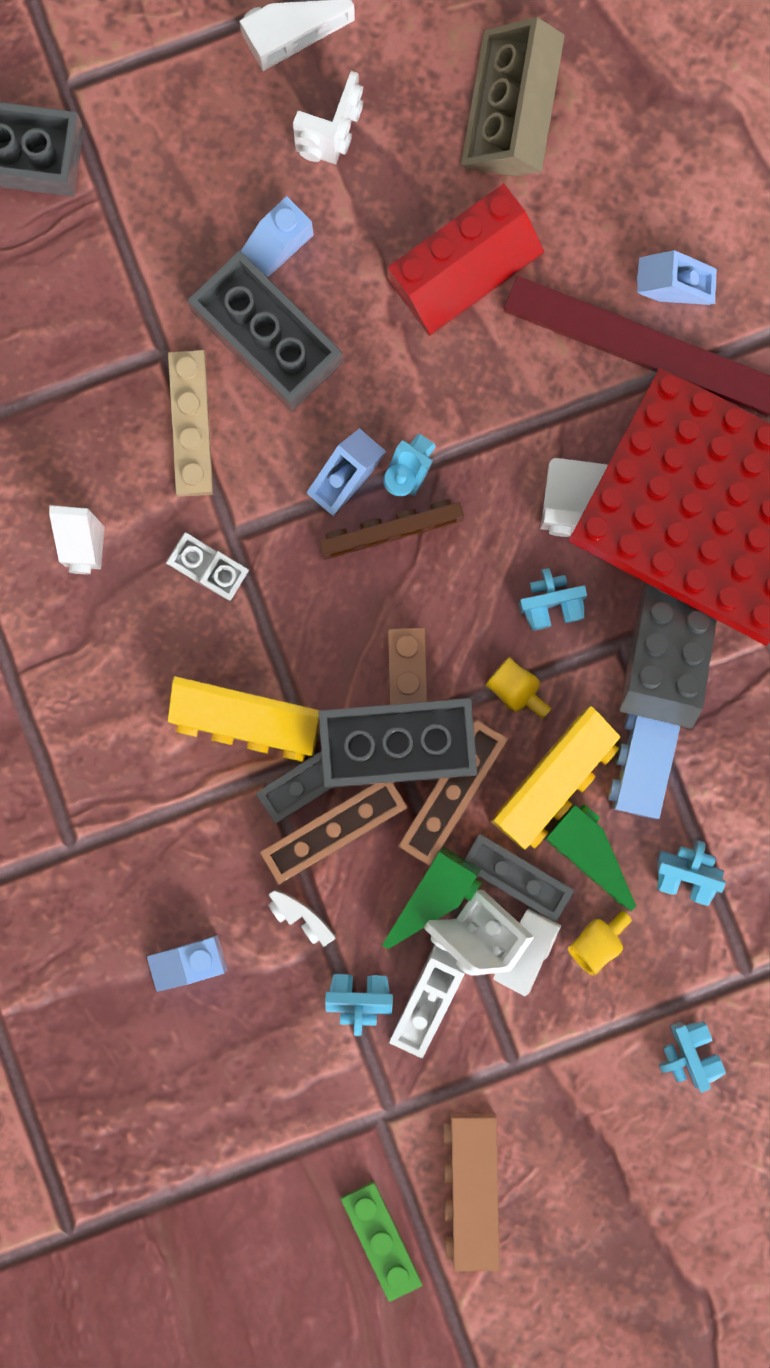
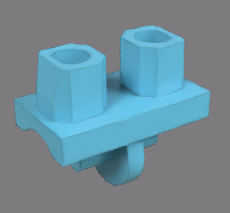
M417 434L410 444L402 440L397 446L383 478L386 490L395 496H405L409 493L415 496L421 488L433 462L429 457L436 445L421 434Z
M546 568L541 569L542 580L530 583L532 593L545 590V594L521 599L520 603H518L520 614L525 613L531 631L551 627L547 608L555 606L561 607L564 624L583 620V600L587 597L585 585L555 592V588L567 586L566 576L562 575L552 578L550 569Z
M697 840L693 849L680 846L677 855L660 850L657 858V889L671 895L676 894L680 882L683 880L693 884L689 894L690 899L696 903L708 906L716 891L723 892L726 881L723 880L724 871L713 867L716 857L704 853L705 842Z
M334 974L330 992H326V1012H340V1024L354 1025V1036H362V1025L377 1026V1015L375 1014H392L393 994H389L387 976H368L367 993H352L353 976Z
M700 1021L684 1025L681 1022L670 1025L681 1054L677 1055L673 1044L664 1046L663 1050L667 1060L658 1065L661 1073L672 1071L676 1082H682L687 1079L683 1070V1066L686 1065L696 1089L698 1088L701 1093L711 1089L709 1083L726 1074V1071L718 1054L715 1053L701 1060L697 1055L696 1047L712 1041L706 1023Z

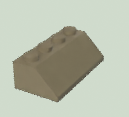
M535 17L484 30L461 162L462 167L514 177L542 172L565 35L540 18Z

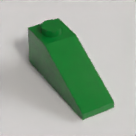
M584 804L580 809L576 805H572L552 827L544 840L628 911H632L636 904L604 829L597 824L600 817Z
M443 846L382 946L390 949L423 929L429 920H438L458 908L464 898L471 901L482 883L476 879L481 869Z

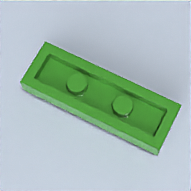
M375 1181L341 1196L345 1210L388 1301L391 1302L423 1286L421 1278Z

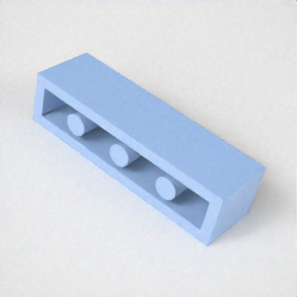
M627 713L624 729L630 731L627 744L621 743L618 750L616 764L621 765L619 779H612L608 800L613 801V810L651 819H659L680 726Z

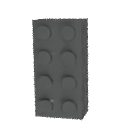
M0 102V187L74 197L84 127L78 113Z
M240 250L187 300L191 312L291 412L343 363L342 351Z
M644 582L640 592L619 711L692 729L704 706L717 620Z
M471 698L319 711L324 787L326 788L477 776Z

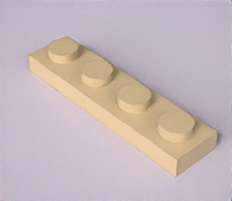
M205 351L168 352L176 495L178 497L214 495Z

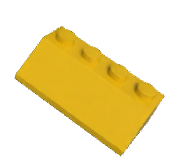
M174 676L168 722L177 725L175 731L177 733L197 737L199 730L211 733V741L232 745L233 740L237 739L248 742L246 749L268 754L269 747L284 750L283 758L303 762L305 756L313 757L320 729V710Z
M592 706L583 710L491 818L490 822L522 849L526 850L529 845L535 849L548 834V831L544 828L553 817L560 820L572 806L568 799L575 790L578 789L582 793L596 776L592 773V770L601 761L606 765L617 753L619 747L615 743L620 738L618 733Z

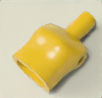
M510 656L485 684L513 712L520 711L527 706L543 719L551 710V707L536 695L540 687L539 679L519 666Z
M621 911L609 924L601 919L592 920L583 929L580 936L568 946L569 954L586 973L595 976L605 964L622 952L623 944L618 935L631 923L632 919L626 912Z

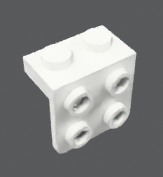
M350 72L333 122L299 110L297 111L293 122L295 148L303 158L313 162L323 160L336 165L340 153L344 155L347 153L352 134L349 133L351 121L357 122L359 120L363 107V101L360 100L363 86L359 85V73Z
M553 458L548 465L540 529L549 530L550 535L570 537L608 465Z
M477 890L472 900L467 902L457 919L429 920L424 926L425 930L431 935V941L440 949L448 951L457 960V966L469 975L511 972L534 939V936L484 890Z

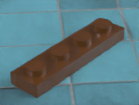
M450 499L431 504V510L418 514L416 509H410L397 513L395 515L396 520L382 523L381 519H374L360 524L361 529L347 533L346 529H338L326 533V539L319 541L324 560L463 522L464 513L461 502L452 504Z

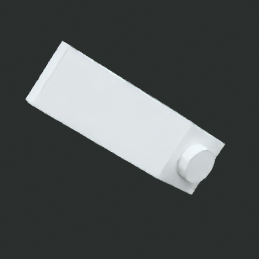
M351 0L270 3L263 8L256 7L248 11L243 19L239 21L242 37L262 71L353 22L355 20L354 4Z
M50 506L49 515L59 562L65 567H69L70 573L91 574V569H101L105 526L88 508Z
M435 944L389 1042L420 1058H423L465 975V972L457 966V960L448 951L440 949Z

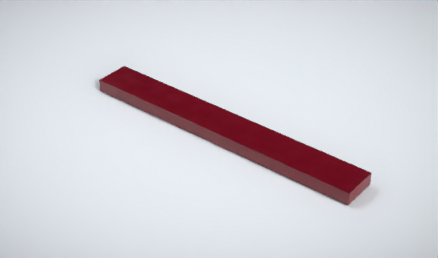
M517 275L503 312L654 372L661 368L727 401L765 416H770V375Z

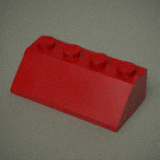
M503 183L388 266L387 280L430 336L544 254V249L526 211Z

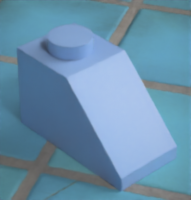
M286 196L259 222L241 249V252L268 278L313 236L312 221Z
M675 250L640 257L637 274V293L659 302L715 304L717 269Z
M359 428L337 446L307 491V494L332 516L336 515L372 474L387 451Z
M218 935L147 956L157 992L188 985L224 974L228 971Z

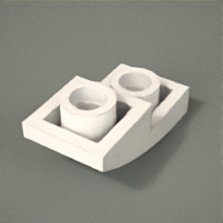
M186 532L183 533L166 561L167 565L231 601L249 571Z
M277 889L269 894L273 901L268 906L279 922L286 919L289 925L303 917L306 923L301 927L313 944L320 941L324 947L336 939L337 936L323 919L300 900Z
M531 909L526 910L520 924L534 936V939L511 972L495 973L493 980L523 996L530 993L541 965L548 957L561 927L560 924Z

